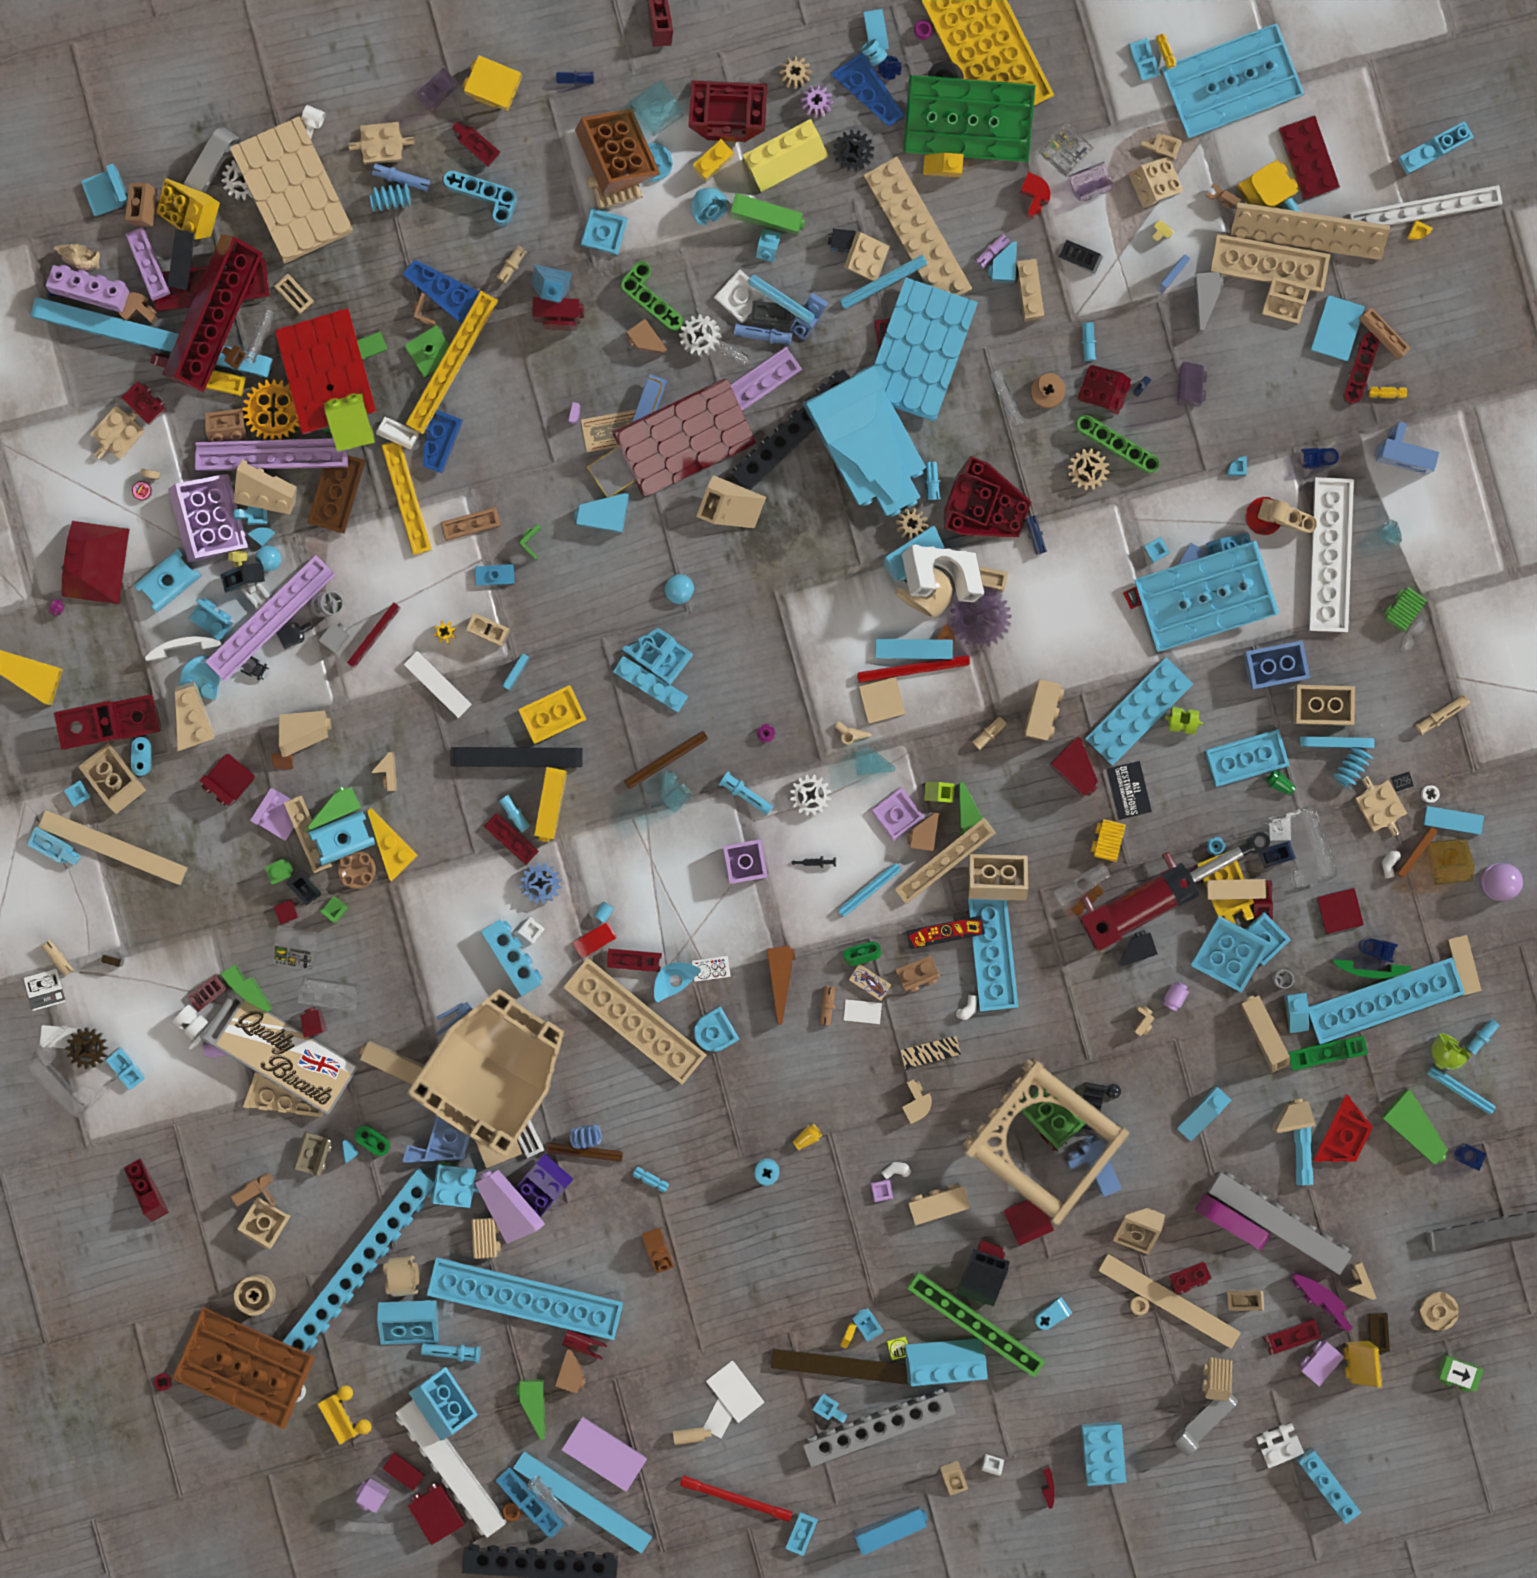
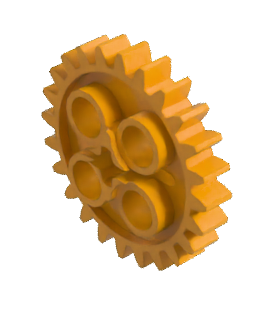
M273 379L272 384L265 380V386L259 382V389L252 387L253 395L247 393L250 400L243 401L248 405V407L242 408L243 411L248 412V414L243 416L244 419H249L246 425H253L250 431L252 433L257 431V437L264 434V440H267L269 436L271 440H275L276 437L279 440H283L282 435L289 439V432L291 431L296 434L294 427L300 428L289 383L284 387L283 380L280 381L279 385L276 379ZM273 394H276L275 407L278 409L274 413L275 427H272L273 414L270 412L274 405ZM263 396L269 397V402L266 405L260 404V399ZM282 397H288V403L285 406L279 404V400ZM263 415H268L269 420L266 424H260L259 420ZM284 415L287 416V423L280 425L279 418Z

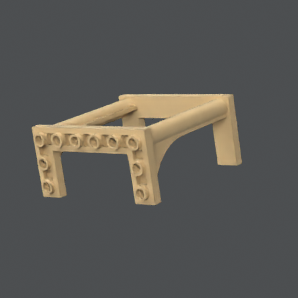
M1033 1058L1032 1060L1028 1059L1022 1066L1024 1070L1022 1074L1024 1076L1022 1078L1019 1076L1012 1085L1015 1087L1012 1092H1007L1000 1100L1002 1102L1001 1106L998 1109L995 1107L989 1114L991 1119L987 1124L983 1122L978 1128L977 1132L979 1134L969 1135L965 1139L963 1150L971 1158L974 1156L1048 1214L1054 1223L1059 1225L1130 1133L1119 1124L1116 1125L1045 1070L1043 1068L1044 1065ZM1031 1085H1036L1039 1090V1094L1035 1099L1031 1098L1028 1093ZM1043 1088L1046 1089L1045 1092L1050 1093L1046 1098L1043 1097ZM1024 1092L1027 1100L1024 1103H1020L1019 1098H1023L1022 1093ZM1038 1102L1059 1104L1067 1108L1110 1142L1064 1202L1058 1201L1021 1172L1009 1157L1006 1146L1008 1127L1014 1116L1028 1105ZM1009 1111H1012V1112H1013V1115H1012V1116H1008L1007 1113H1008ZM999 1125L1003 1126L1001 1133L993 1132V1130L999 1129ZM997 1136L1001 1138L1002 1142L999 1146L992 1147L988 1145V1139ZM1003 1150L1004 1153L1003 1156L1000 1157L998 1153L996 1155L993 1152Z

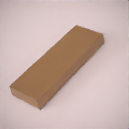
M1372 307L1359 318L1398 360L1411 349Z
M496 507L440 522L445 541L501 526Z

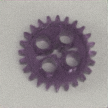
M989 587L985 589L984 595L978 599L982 603V607L979 609H974L971 605L972 602H953L956 609H950V612L955 614L949 618L951 621H955L951 624V628H957L954 631V635L960 633L959 641L965 638L966 646L972 642L973 648H975L976 644H979L980 649H982L983 644L986 643L988 648H990L991 641L997 645V638L1004 639L1002 632L1008 633L1005 626H1011V623L1006 620L1011 619L1012 615L1006 613L1011 608L1004 607L1008 601L1004 600L1001 602L1003 595L1000 594L996 597V590L989 593ZM969 609L978 616L984 614V619L995 623L996 626H992L990 623L986 622L983 619L977 621L976 615L968 613L965 610ZM995 609L999 612V616L991 618L988 612ZM965 617H970L973 620L970 626L963 624L962 620ZM982 626H987L990 632L983 635L979 632V629Z

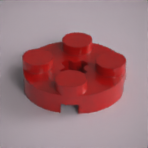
M1259 497L1246 508L1245 521L1253 533L1263 536L1271 535L1281 525L1259 519L1258 514L1263 499L1272 501L1274 499Z

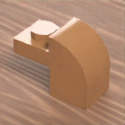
M129 293L123 312H118L127 321H131L139 312L153 325L158 321V318L155 316L157 312L150 305H147L150 300L140 293Z

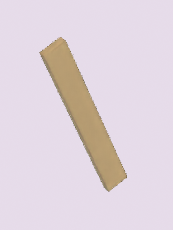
M45 810L38 826L42 830L178 885L182 884L188 869L186 866L48 810Z
M1109 1254L1106 1255L1098 1271L1231 1349L1241 1334L1239 1330Z

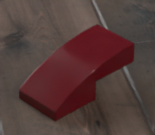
M1265 880L1266 898L1253 899V921L1263 912L1273 920L1272 880Z
M1048 1464L1041 1467L1048 1483L1047 1486L1041 1489L1048 1508L1051 1509L1054 1505L1055 1488L1052 1472Z

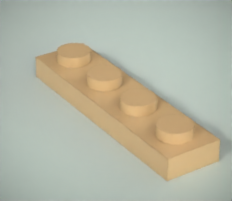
M302 795L284 802L313 872L316 873L332 866L331 863L323 866L320 865L317 858L321 856L314 840H310L308 832L305 833L304 831L312 818Z

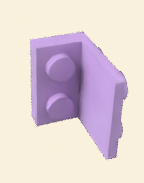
M270 788L250 821L264 827L281 839L287 840L294 826L284 802L291 799L276 789Z

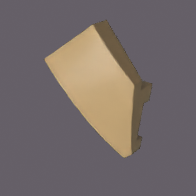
M1159 133L1156 137L1143 141L1141 146L1163 156L1176 159L1182 140Z

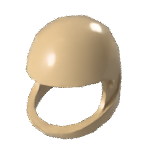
M933 567L937 589L927 597L911 596L910 592L902 588H897L895 594L917 611L928 617L936 618L950 604L953 597V586L950 579L941 570Z

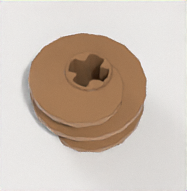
M1046 373L1034 380L1030 390L1031 397L1039 407L1045 409L1054 408L1064 399L1066 387L1058 375ZM1050 387L1053 393L1046 395L1043 389Z

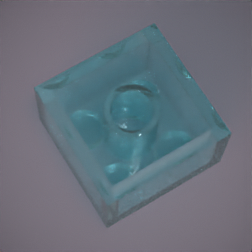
M659 80L630 101L631 108L652 137L684 116L682 108L662 80Z

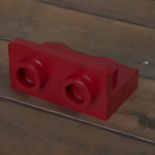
M137 381L121 398L150 425L162 413L165 414L167 412L164 408L166 404L159 397L155 399L150 394L152 390L145 383L141 385Z

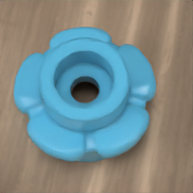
M1220 837L1211 838L1207 842V851L1215 856L1222 854V851L1226 848L1225 843Z

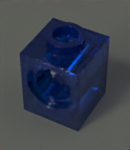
M1463 1142L1461 1146H1457L1454 1153L1456 1161L1478 1171L1487 1153ZM1468 1151L1473 1152V1158L1470 1161L1465 1159V1153Z

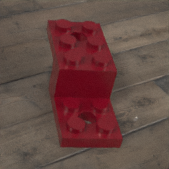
M153 694L115 702L105 701L54 712L61 750L96 743H109L161 732ZM136 711H140L143 715L140 722L133 720V714ZM75 722H80L82 725V729L78 733L72 730V725Z

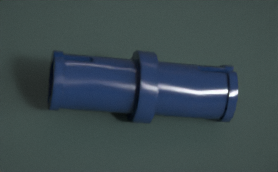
M1034 515L1025 518L1030 534L1028 537L1032 540L1035 554L1038 555L1047 552L1042 537L1044 535L1043 531H1040L1037 516Z

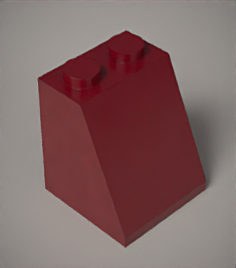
M1077 736L1049 766L1081 797L1090 796L1097 789L1095 785L1098 783L1083 742Z

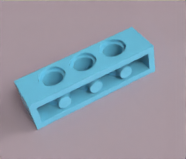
M499 919L482 930L481 933L520 995L524 996L541 985L542 982L540 980L543 977L538 969L534 970L530 965L533 961L528 953L523 954L520 949L522 944L517 936L513 938L510 933L512 928L507 920L503 922L502 919ZM500 935H505L508 938V943L505 946H501L498 943ZM511 951H515L518 954L516 962H511L508 959V954ZM521 967L528 969L529 974L527 978L519 976L518 971Z
M1309 1448L1304 1454L1296 1458L1345 1524L1361 1514L1360 1510L1312 1448Z

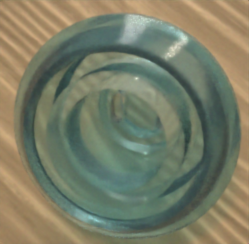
M1390 520L1382 526V530L1379 531L1382 542L1385 541L1388 545H1399L1402 542V535L1397 521Z

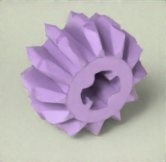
M820 85L816 86V90L809 86L810 93L804 91L803 95L805 97L801 98V102L805 103L802 106V110L808 109V116L814 112V118H817L818 113L824 117V110L827 112L831 111L829 105H833V101L829 99L832 97V94H825L827 92L826 87L820 91ZM815 98H819V101L822 102H819L818 105H814L815 102L812 101H815Z

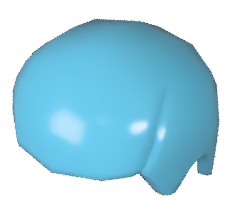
M684 574L670 577L665 585L667 599L675 604L688 602L694 592L692 579Z

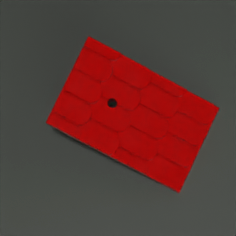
M349 308L275 330L302 434L320 429L327 435L332 433L324 403L331 399H342L351 394H362L367 415L377 412Z

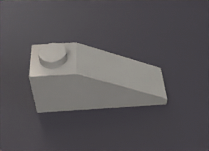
M1219 272L1196 273L1194 276L1198 333L1204 331L1220 291L1223 289V277H1220Z

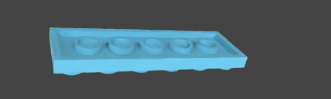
M1167 657L1164 658L1085 740L1113 766L1193 683Z
M968 897L970 917L982 915L986 933L972 937L980 1011L1017 1008L1018 998L1007 900L969 899Z

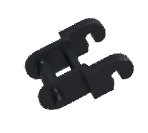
M251 656L250 659L256 663L253 671L248 673L241 669L240 672L250 677L254 675L258 677L257 680H264L262 675L266 669H269L266 667L267 664L262 665L259 663L260 660ZM258 665L262 666L259 674L257 675L255 674V671Z

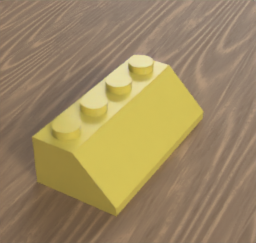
M811 119L743 154V160L761 193L828 157L820 135Z

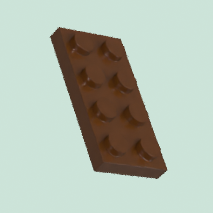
M348 455V467L323 468L308 524L345 534L366 460Z

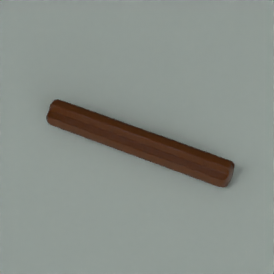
M551 1142L547 1145V1152L552 1154L621 1162L623 1158L622 1151L591 1147L574 1148L572 1145Z

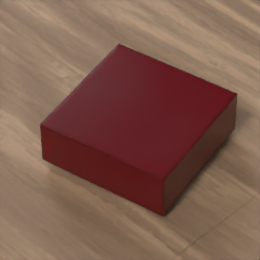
M292 900L273 907L280 925L299 917Z

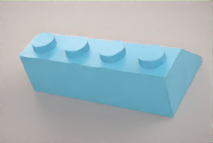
M978 1338L905 1344L907 1382L911 1386L987 1379L986 1357L982 1341Z

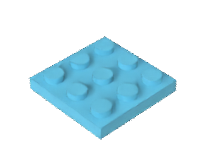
M1218 916L1191 962V966L1242 993L1268 949L1270 942Z

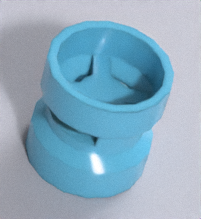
M876 39L870 40L861 49L864 56H868L872 66L879 64L887 56V52L879 47V42Z

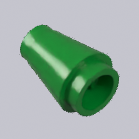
M1273 770L1266 780L1269 787L1289 796L1296 788L1280 771Z

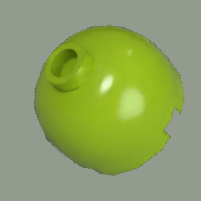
M1445 1033L1439 1034L1432 1044L1431 1053L1435 1060L1434 1064L1442 1070L1444 1068L1457 1070L1471 1056L1464 1046L1461 1049L1457 1045L1459 1042Z

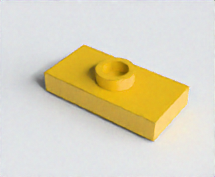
M213 370L206 389L242 397L246 377Z

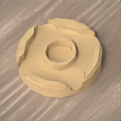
M1433 1292L1423 1299L1419 1311L1424 1324L1433 1330L1439 1331L1447 1330L1455 1324L1458 1319L1459 1309L1455 1299L1447 1293Z

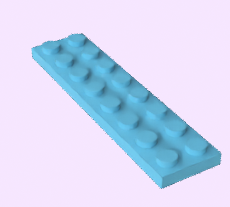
M1450 957L1308 1007L1309 1017L1318 1043L1323 1044L1465 994L1454 960Z

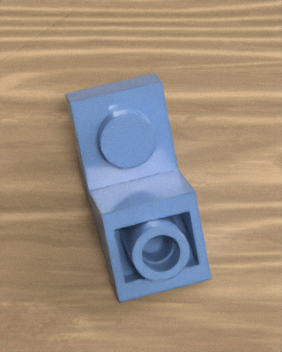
M812 293L804 308L815 315L813 321L808 324L799 317H796L789 331L806 340L822 316L828 302Z

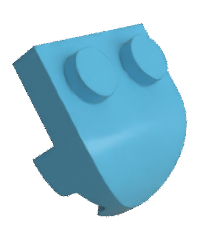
M196 656L184 666L179 686L195 681L201 697L216 700L222 678L205 662L209 656Z

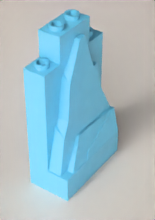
M869 366L828 391L802 403L856 504L866 506L873 502L872 498L875 497L884 515L893 517L901 512L900 509L904 506L909 508L918 503L917 499L920 498V495L910 477L916 478L923 474L922 470L926 466L883 388L885 385L874 366Z

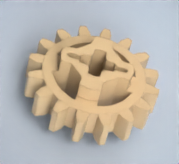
M1083 449L1082 455L1078 452L1075 453L1077 459H1070L1073 465H1068V469L1072 470L1068 476H1073L1074 479L1071 483L1077 482V488H1080L1082 485L1084 486V491L1089 486L1092 490H1095V485L1101 487L1102 483L1100 481L1107 480L1104 474H1109V471L1105 470L1109 463L1103 462L1106 457L1100 458L1099 451L1093 454V449H1090L1089 453H1086V450ZM1090 458L1097 460L1098 463L1092 462ZM1082 459V466L1076 469L1078 461ZM1086 464L1089 468H1093L1090 474L1084 472ZM1101 471L1099 478L1095 480V473ZM1079 476L1086 478L1087 482L1082 481Z

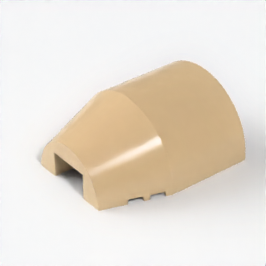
M499 989L449 1029L407 1094L457 1130L488 1149L506 1157L549 1091L564 1031L549 1021H543L514 1002V998Z

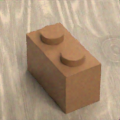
M130 183L125 220L134 226L153 227L158 189L147 183Z

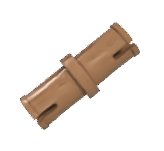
M824 986L823 1001L820 1003L822 1008L819 1024L824 1025L826 1017L825 1025L831 1026L832 1011L835 1009L836 987H831L829 995L830 986Z

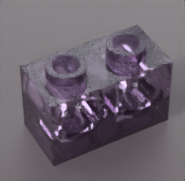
M442 68L416 93V97L432 112L458 87V84Z

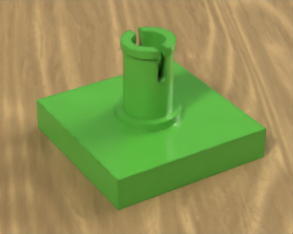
M436 325L404 346L423 376L427 378L436 371L450 345Z

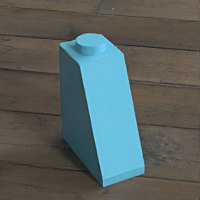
M624 493L581 504L579 509H575L574 514L577 526L623 533L629 494Z

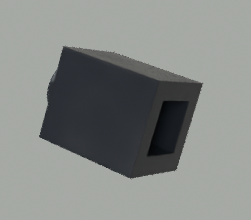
M833 228V233L828 235L827 245H831V251L849 253L856 231Z

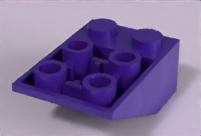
M544 1154L515 1189L538 1216L541 1217L571 1183L573 1178Z

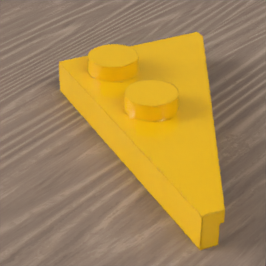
M370 808L367 811L389 880L393 881L418 855Z

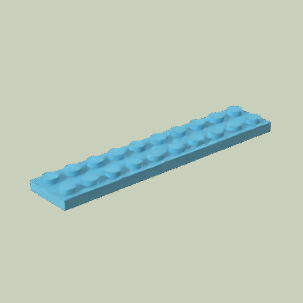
M436 1257L427 1293L428 1296L615 1340L623 1306L622 1301Z

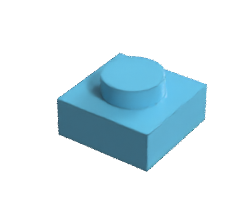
M1161 537L1144 546L1153 563L1170 554Z
M78 781L64 790L74 807L91 798L82 781Z

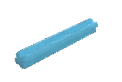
M756 275L750 277L748 281L750 286L806 323L810 324L813 321L815 315Z
M893 863L838 909L841 916H847L901 871L899 865Z
M1430 1067L1427 1072L1430 1077L1490 1115L1494 1112L1495 1105L1438 1068Z

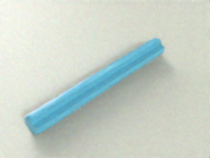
M920 255L840 300L843 308L847 309L926 266L927 261L923 255Z

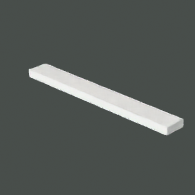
M1497 185L1348 213V217L1351 220L1391 226L1415 220L1499 206L1503 203L1500 187Z

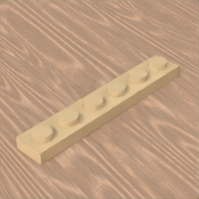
M983 818L895 888V891L908 904L996 833L995 830Z

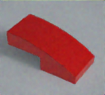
M607 921L574 941L573 945L580 957L584 959L615 940L617 936Z

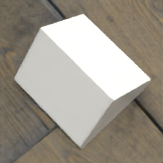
M986 1454L981 1471L1001 1476L1004 1460Z

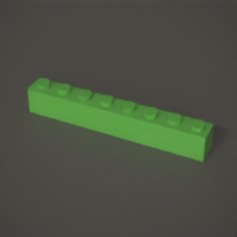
M917 1271L907 1285L908 1290L1034 1378L1045 1364V1360L921 1272Z

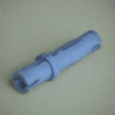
M377 163L373 167L381 172L373 170L372 175L388 179V182L406 183L408 186L424 190L425 192L429 189L428 186L422 185V183L430 185L431 180L397 171L394 167L388 168Z
M739 324L735 325L734 336L764 340L770 344L781 343L791 346L792 333L779 332L776 329L768 330Z

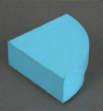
M1247 456L1233 461L1227 470V476H1246Z
M257 528L248 535L261 546H265L274 536L275 532L268 528Z

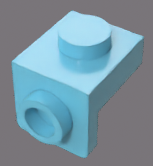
M763 229L756 258L774 262L781 233Z
M868 1308L857 1312L852 1319L867 1342L884 1332Z

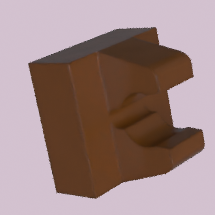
M235 345L232 349L225 346L221 352L226 356L224 361L236 370H238L247 356V353Z

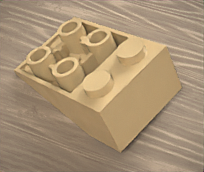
M713 475L696 517L713 524L755 528L766 497Z

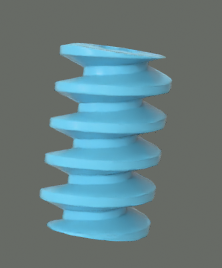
M404 183L403 189L400 188L399 184H396L395 190L389 185L388 191L385 190L384 186H381L380 192L374 187L373 193H370L373 212L376 211L377 206L380 211H383L384 205L390 210L392 204L395 209H398L399 204H401L402 208H406L408 202L411 207L410 192L406 183Z
M1351 748L1350 751L1353 755L1347 754L1346 758L1348 761H1342L1344 767L1337 768L1340 774H1333L1335 780L1349 790H1352L1349 784H1357L1354 781V777L1361 778L1358 771L1365 772L1362 765L1369 766L1366 759L1373 760L1371 755L1359 748Z
M770 1158L760 1160L755 1167L756 1180L763 1185L774 1184L779 1177L778 1164ZM764 1168L767 1170L771 1169L769 1176L768 1174L763 1175Z

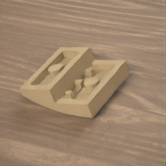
M1273 276L1262 315L1299 324L1311 286Z

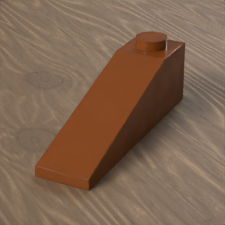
M790 945L767 948L778 1025H782L793 965L792 960H796L795 951L790 949Z

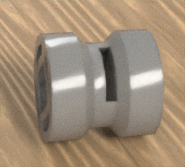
M1285 969L1277 970L1272 977L1274 985L1283 989L1291 987L1294 982L1293 974Z

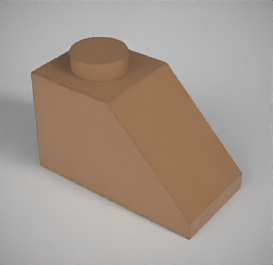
M646 319L627 331L628 338L626 340L632 348L636 346L640 351L663 355L668 353L667 348Z
M934 813L912 829V833L908 832L907 844H910V848L926 851L934 850L939 813Z
M568 1348L555 1386L578 1393L579 1389L583 1390L586 1378H583L584 1371L573 1349Z

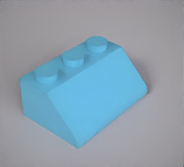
M934 526L885 557L883 565L895 582L899 580L903 582L907 579L902 554L910 546L919 545L922 547L945 549Z
M436 1301L378 1302L377 1323L381 1345L439 1343Z

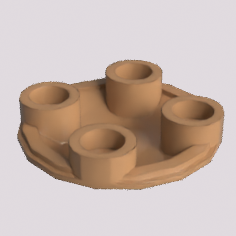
M358 851L340 859L338 875L344 885L360 889L370 884L375 877L376 866L374 860L367 853Z

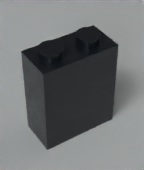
M973 1249L960 1280L957 1294L994 1307L1007 1276L1010 1261Z

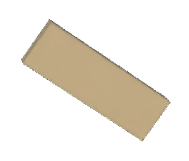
M1265 879L1207 880V900L1266 898Z
M1463 935L1447 939L1451 956L1465 992L1463 995L1482 991L1468 936Z

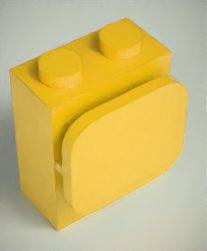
M478 55L477 60L474 59L471 64L470 70L472 72L470 77H466L463 83L465 94L486 105L508 112L522 79L521 72Z
M1278 159L1258 170L1236 187L1247 204L1272 208L1281 205L1298 192L1297 183L1293 178H1289L1284 163H1280Z

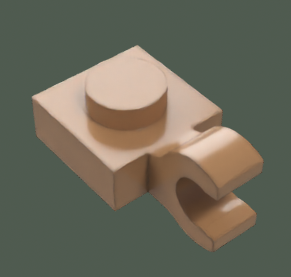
M1216 184L1211 185V188L1216 193L1212 195L1207 192L1205 195L1211 200L1218 198L1221 201V205L1227 209H1236L1237 203L1241 201V199L1228 191L1220 189Z

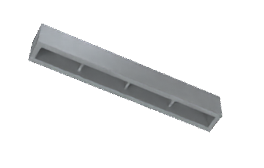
M1220 1171L1218 1172L1207 1190L1209 1193L1339 1275L1342 1273L1352 1257L1348 1253L1349 1248L1341 1243L1338 1246L1332 1243L1333 1238L1325 1233L1319 1235L1315 1232L1317 1228L1308 1222L1306 1225L1300 1223V1217L1292 1212L1289 1215L1283 1212L1284 1207L1276 1202L1273 1205L1266 1201L1268 1197L1262 1193L1257 1192V1194H1254L1250 1191L1251 1186L1243 1181L1240 1184L1235 1182V1176L1227 1171L1224 1174Z

